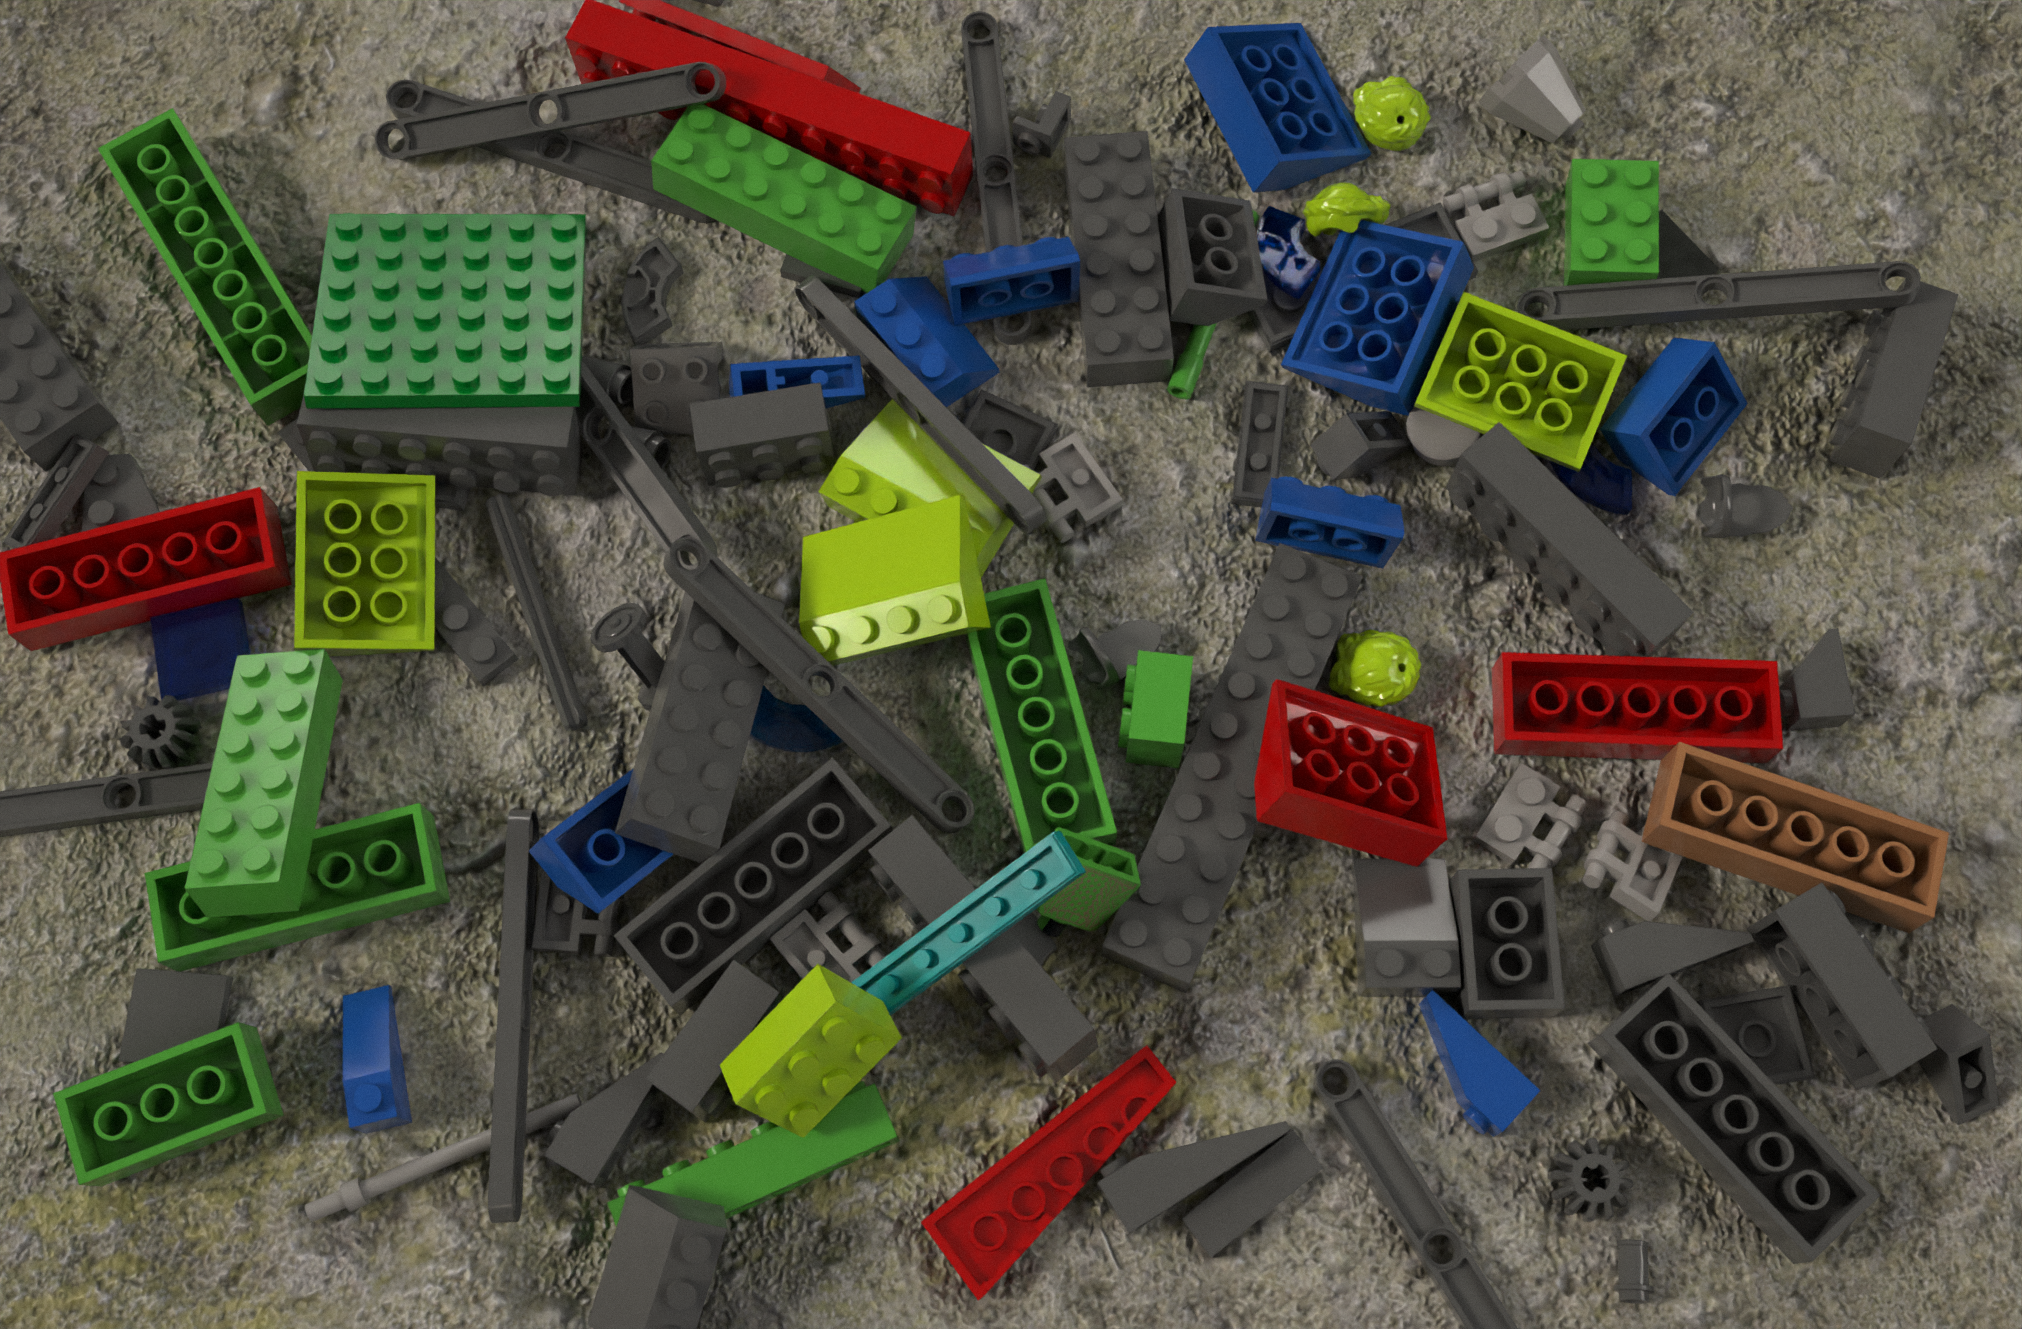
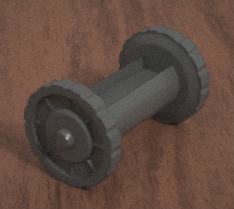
M626 603L612 609L596 623L591 632L590 640L598 651L606 653L618 650L642 680L643 684L639 690L638 700L646 710L650 711L664 660L641 632L647 619L645 611L639 604Z

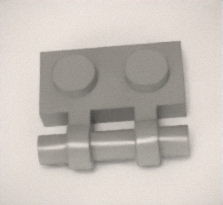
M1521 170L1511 174L1506 172L1495 174L1486 183L1474 187L1471 184L1456 189L1455 194L1443 198V206L1447 213L1461 209L1465 217L1456 220L1454 228L1461 241L1464 242L1473 262L1547 235L1550 227L1532 193L1517 199L1513 193V190L1526 185V179ZM1495 197L1499 205L1482 211L1479 202Z
M1075 432L1039 453V462L1044 467V470L1038 473L1042 478L1032 494L1046 513L1047 521L1043 523L1044 527L1048 532L1053 531L1061 543L1068 541L1075 534L1067 522L1071 517L1077 515L1087 528L1122 506L1123 499ZM1054 484L1066 499L1057 506L1046 492Z
M1520 763L1472 841L1511 865L1516 861L1521 851L1533 857L1528 868L1556 867L1563 855L1560 850L1570 833L1575 834L1583 822L1581 815L1588 803L1577 795H1571L1565 807L1558 806L1552 800L1560 786ZM1541 818L1554 824L1544 841L1532 835Z
M1614 811L1609 820L1602 823L1597 834L1599 843L1596 849L1589 852L1585 860L1584 868L1586 872L1582 879L1583 883L1590 888H1598L1603 878L1609 879L1615 883L1609 897L1645 920L1651 921L1661 910L1683 856L1642 842L1645 825L1635 833L1626 827L1629 817L1621 811ZM1616 849H1620L1628 854L1625 862L1614 856Z
M832 891L825 893L817 902L827 914L821 920L816 922L807 910L804 909L769 938L801 979L819 964L845 980L852 982L861 976L854 968L861 961L866 960L873 967L886 957L879 948L882 944L872 932L867 934L853 917L855 911L846 901L841 903ZM837 929H840L853 945L844 954L828 937Z

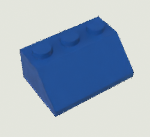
M1045 237L1033 244L1017 247L1003 245L991 252L976 255L962 253L954 256L952 259L943 261L944 282L954 326L1079 302L1080 259L1069 237L1059 239Z
M927 276L888 279L854 301L857 318L945 407L950 406L1000 373L997 365L965 324L954 326L950 305Z
M1674 337L1600 430L1618 460L1666 494L1676 496L1748 403L1715 342Z
M1285 476L1278 479L1271 477L1264 492L1255 541L1276 546L1282 543L1299 551L1383 569L1403 540L1404 524L1401 505L1389 503L1386 498L1377 495L1360 497L1346 494L1344 489L1336 486H1323L1319 488L1305 485L1301 480L1294 477Z
M633 769L548 832L529 850L530 854L558 888L598 914L673 855L670 852L615 834Z

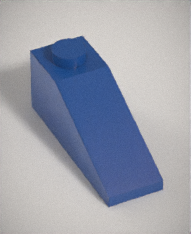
M860 355L730 364L729 395L730 397L821 382L826 409L865 398Z
M390 985L343 996L342 1081L349 1128L365 1134L412 1123L393 994Z
M1432 990L1419 1003V1006L1457 1103L1465 1110L1463 1117L1470 1126L1483 1135L1488 1132L1494 1137L1502 1133L1540 1090Z

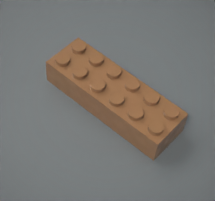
M1678 742L1660 761L1642 842L1798 896L1823 883L1827 890L1834 892L1841 899L1846 912L1910 933L1935 916L1949 832Z

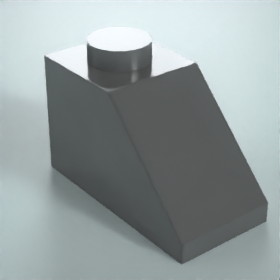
M1390 411L1346 413L1310 444L1318 457L1319 467L1332 480L1356 478L1413 446Z
M1838 628L1829 629L1812 645L1779 687L1781 717H1784L1786 731L1840 727L1855 715Z
M1953 1004L1925 1016L1923 1019L1932 1032L1931 1040L1938 1049L1918 1062L1951 1119L1957 1125H1960L1998 1106L1990 1034Z

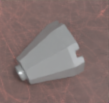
M1544 35L1478 101L1490 114L1551 143H1554L1559 137L1566 142L1584 125L1579 119L1586 111L1557 48Z

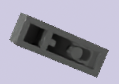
M1627 919L1602 928L1600 931L1603 937L1593 943L1591 948L1613 996L1616 997L1651 984L1667 973L1672 976L1741 950L1754 942V939L1750 932L1643 921L1629 926Z
M659 1053L570 1112L565 1121L560 1119L553 1126L546 1139V1145L549 1148L544 1156L591 1184L602 1188L660 1092V1089L650 1083L646 1077L663 1056V1053Z

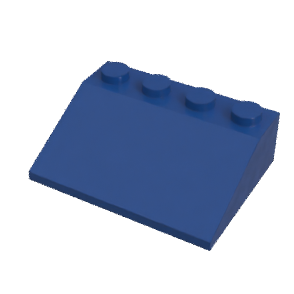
M1301 23L1208 27L1185 57L1184 61L1253 193L1285 190L1365 160L1372 154Z
M1364 220L1359 222L1358 229L1354 233L1340 230L1283 358L1282 367L1368 406L1409 416L1474 269L1464 242Z

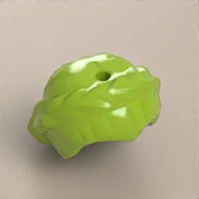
M1389 76L1381 82L1369 81L1364 83L1362 87L1355 89L1353 93V103L1356 106L1354 112L1356 116L1355 121L1362 129L1364 137L1375 146L1392 151L1409 149L1423 135L1426 125L1431 119L1429 106L1425 102L1423 95L1414 89L1411 83H1408L1403 77ZM1399 116L1403 119L1401 124L1397 122Z
M1338 183L1327 186L1313 200L1307 201L1303 214L1306 217L1307 229L1313 236L1317 237L1321 233L1334 235L1337 229L1347 233H1354L1358 229V224L1361 220L1378 224L1384 223L1389 216L1391 204L1381 196L1368 195L1364 190L1351 183Z
M1369 629L1361 633H1344L1340 636L1336 645L1335 655L1337 661L1330 672L1329 686L1340 695H1348L1357 703H1363L1366 706H1393L1407 698L1418 683L1421 667L1418 652L1411 646L1407 638L1398 636L1390 631L1378 632Z

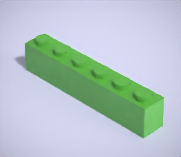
M860 1081L804 1138L772 1122H767L750 1131L751 1139L734 1145L733 1140L719 1143L706 1151L708 1158L692 1165H690L688 1159L677 1162L663 1169V1178L646 1185L644 1179L632 1182L630 1185L724 1206L725 1218L728 1219L891 1146L900 1140L876 1084L874 1083L866 1087L865 1082ZM629 1184L617 1190L618 1198L607 1202L616 1226Z

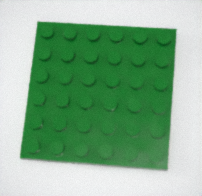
M329 214L304 389L306 408L580 407L587 233L586 214Z

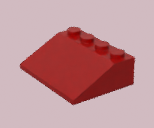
M1279 679L1272 683L1254 781L1256 818L1258 822L1415 867L1419 866L1447 840L1433 727Z

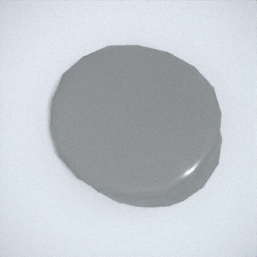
M1415 406L1409 413L1406 422L1407 436L1413 445L1415 453L1426 463L1437 466L1456 465L1460 455L1481 438V433Z

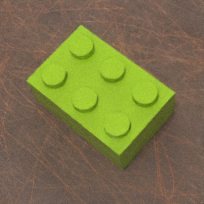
M817 964L723 1060L720 1068L736 1105L804 1138L902 1037L882 1000Z

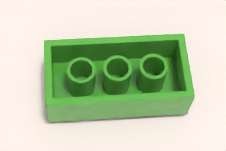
M240 1022L53 1093L78 1183L84 1186L102 1187L284 1116L257 1027Z

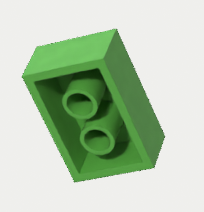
M1572 159L1565 185L1564 286L1657 279L1659 274V161Z

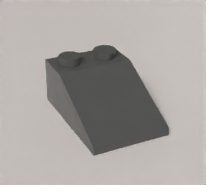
M1353 859L1352 873L1358 997H1426L1432 990L1440 997H1451L1461 988L1459 943L1445 859H1425L1417 867L1390 859Z

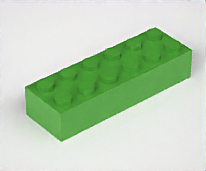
M704 104L687 107L651 160L654 190L810 266L858 286L866 293L885 282L914 234L916 206Z
M1046 579L984 593L991 628L967 633L965 638L1023 853L1054 832L1057 827L1110 846L1116 845L1117 829Z
M325 649L237 655L185 884V890L207 918L300 910L343 682Z
M421 803L315 829L299 911L207 918L185 890L191 861L145 873L158 963L179 972L450 902L435 818Z

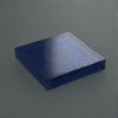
M238 597L150 617L161 700L165 695L173 696L180 701L230 689L237 655H250L243 602Z

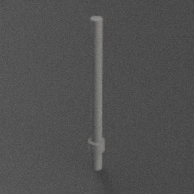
M577 1093L527 1113L525 1135L555 1123L560 1119L567 1118L570 1112L582 1105L579 1095ZM491 1128L366 1180L358 1177L340 1185L339 1191L305 1204L306 1214L309 1220L314 1222L345 1208L351 1212L368 1205L369 1199L487 1151L491 1147Z

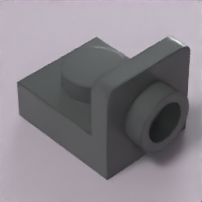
M1055 91L1049 104H1043L1040 107L1035 122L1016 116L1012 123L1014 144L1018 145L1026 153L1032 155L1041 154L1051 158L1071 120V96Z

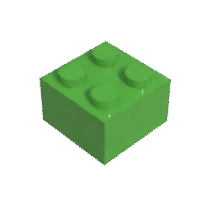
M1138 650L1136 665L1127 664L1123 705H1131V709L1122 708L1118 748H1127L1125 763L1179 769L1185 743L1193 656Z

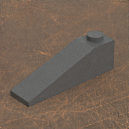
M1284 1121L1138 1156L1130 1162L1123 1155L1100 1170L1104 1178L1097 1182V1188L1128 1236L1286 1135L1291 1128Z

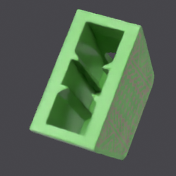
M1057 827L1055 831L1062 832L1086 873L1036 909L1041 914L1037 920L1038 926L1044 933L1052 937H1059L1068 924L1089 932L1095 931L1140 887L1141 883L1135 855Z

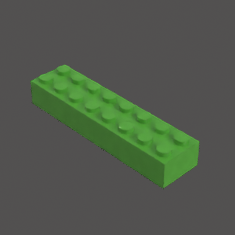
M172 108L99 147V152L252 408L267 426L301 408L312 332L174 109Z

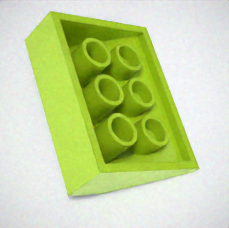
M1463 291L1414 406L1482 434L1487 433L1500 422L1532 454L1579 472L1627 355Z
M893 399L841 454L818 491L829 508L855 522L957 495H964L981 577L1014 525L999 507ZM984 445L1031 493L1034 492L1035 487L1042 478L1040 474Z
M297 471L295 651L325 649L329 656L434 651L435 475Z
M964 495L949 497L803 537L799 612L801 635L832 666L991 628Z

